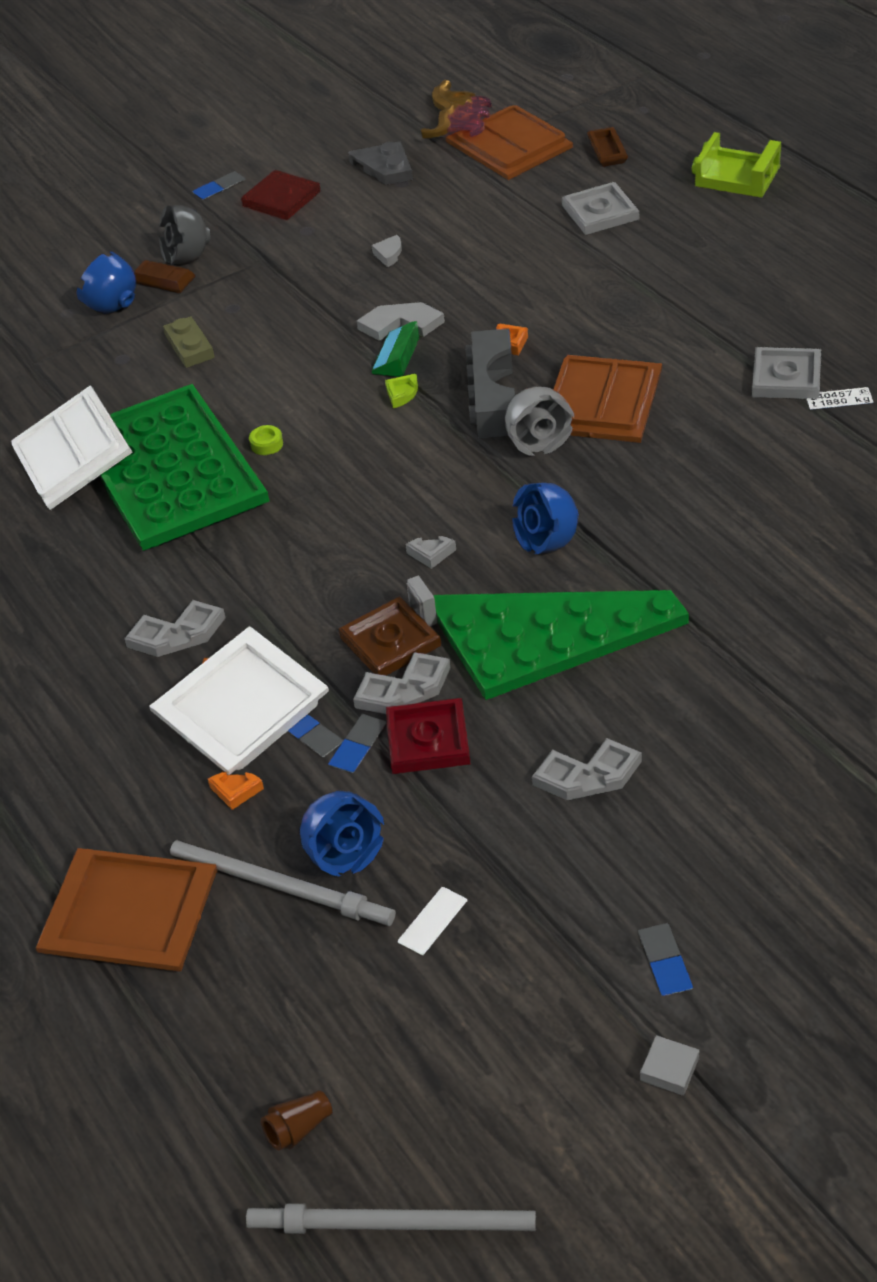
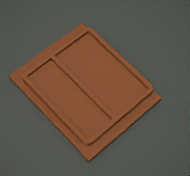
M516 105L508 106L446 137L447 143L507 180L573 148V142L565 138L564 132Z
M567 355L563 360L553 390L564 397L574 412V418L572 417L570 424L573 427L570 436L641 443L662 372V363Z
M77 848L35 947L37 953L181 972L217 873V865Z

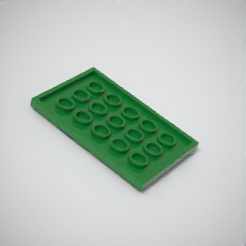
M193 384L109 414L132 450V453L98 477L142 551L270 502L268 491Z

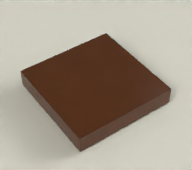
M400 596L338 628L340 638L374 674L384 676L409 664L414 652L427 654L441 646L440 636Z

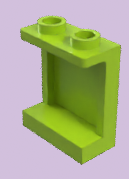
M714 132L709 141L704 143L700 155L696 156L693 160L692 174H695V186L762 198L780 168L781 142L770 140L762 154L722 148L720 146V133Z

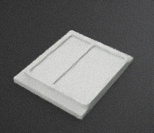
M91 385L11 440L12 446L37 492L50 510L132 453L129 445Z
M249 626L152 703L150 710L186 739L188 743H191L213 763L230 775L235 770H240L247 766L318 705V700L329 692V688Z

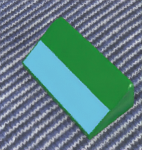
M417 321L410 322L388 333L372 368V374L397 377L404 375L419 340Z

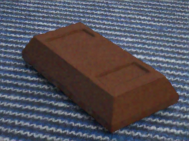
M614 127L587 132V136L603 167L623 164L628 159V155Z
M144 260L134 271L137 284L181 293L195 278V274L189 269Z

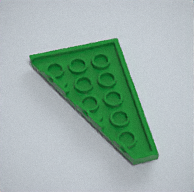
M671 590L433 595L437 623L485 700L689 624L688 611Z

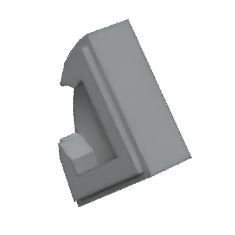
M395 235L373 244V254L387 267L396 263L402 251L399 236Z
M439 536V540L422 541L421 537L405 544L408 555L431 569L456 551L455 541L443 536Z

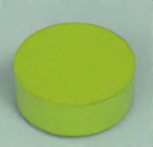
M272 425L257 427L249 435L251 449L258 455L274 454L283 446L281 430Z

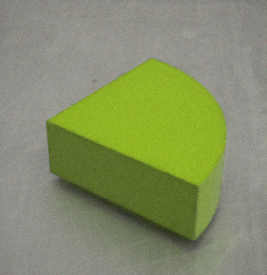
M416 374L385 380L386 390L393 408L400 407L411 401L418 391Z

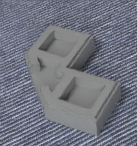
M422 302L377 306L358 319L357 328L380 341L390 331L413 321H417L419 335L424 337L443 324L445 320L444 313Z
M192 600L175 623L143 615L125 637L126 646L136 651L160 657L208 642L226 618L224 609Z
M414 652L402 679L366 672L353 699L355 708L386 714V707L420 703L439 695L450 670V659Z
M606 738L588 764L552 750L533 774L532 784L565 800L622 789L642 762V753Z

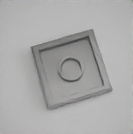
M615 182L562 197L563 208L585 235L639 220V210Z
M755 347L752 397L819 399L821 349Z

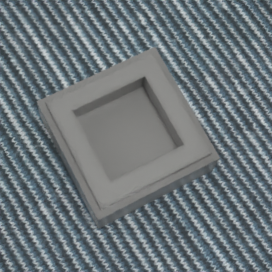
M419 575L408 579L406 584L410 607L429 626L437 624L434 596Z
M656 1035L641 1069L640 1081L684 1096L699 1060V1049Z

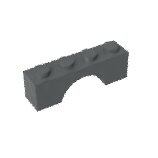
M510 330L471 332L472 345H466L467 364H470L467 365L468 384H472L468 385L470 425H477L478 438L509 436L505 426V414L508 404L515 396V390L495 382L513 374Z

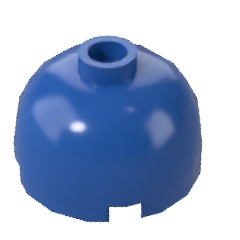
M110 252L111 256L109 257L105 254L98 256L81 277L85 282L83 289L77 288L78 299L98 313L108 314L117 312L121 308H127L135 298V273L132 267L115 252Z
M554 483L525 484L517 491L513 500V507L518 506V518H512L516 538L524 550L529 552L533 549L535 554L551 553L561 549L572 540L576 532L579 513L568 491Z
M335 791L320 796L308 807L303 815L300 827L302 847L316 866L333 876H341L338 873H345L349 869H351L353 874L357 873L374 860L382 847L383 837L380 836V823L384 825L383 816L375 805L352 792Z

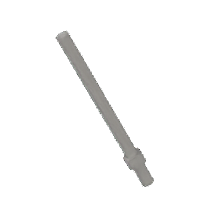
M178 840L173 842L170 849V854L174 857L192 862L216 864L218 871L341 910V915L355 920H360L363 917L391 926L395 918L394 909L369 902L366 896L351 891L346 894Z
M286 1204L285 1209L248 1208L246 1225L247 1228L284 1229L285 1234H305L306 1229L536 1231V1211L307 1209L306 1204Z

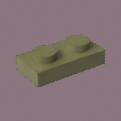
M192 316L177 319L173 323L163 326L166 338L186 368L215 358L212 346Z

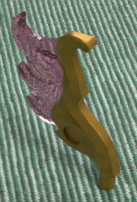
M443 80L439 86L434 87L432 93L433 104L442 110L439 113V124L434 129H421L422 138L439 137L448 132L461 130L470 131V137L479 135L485 128L484 122L479 118L486 117L490 119V112L486 108L492 107L490 99L483 96H475V93L450 91V81Z

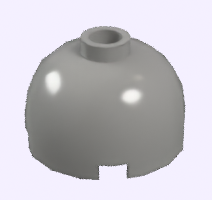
M533 386L515 395L508 404L505 414L506 431L519 451L535 456L533 452L539 451L547 454L563 445L571 435L573 427L570 424L572 417L574 418V412L564 397L548 387Z

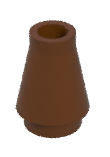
M317 1090L311 1095L269 1107L268 1114L261 1118V1126L267 1140L276 1150L280 1151L285 1147L293 1149L322 1120L332 1115V1106L327 1096L321 1090Z

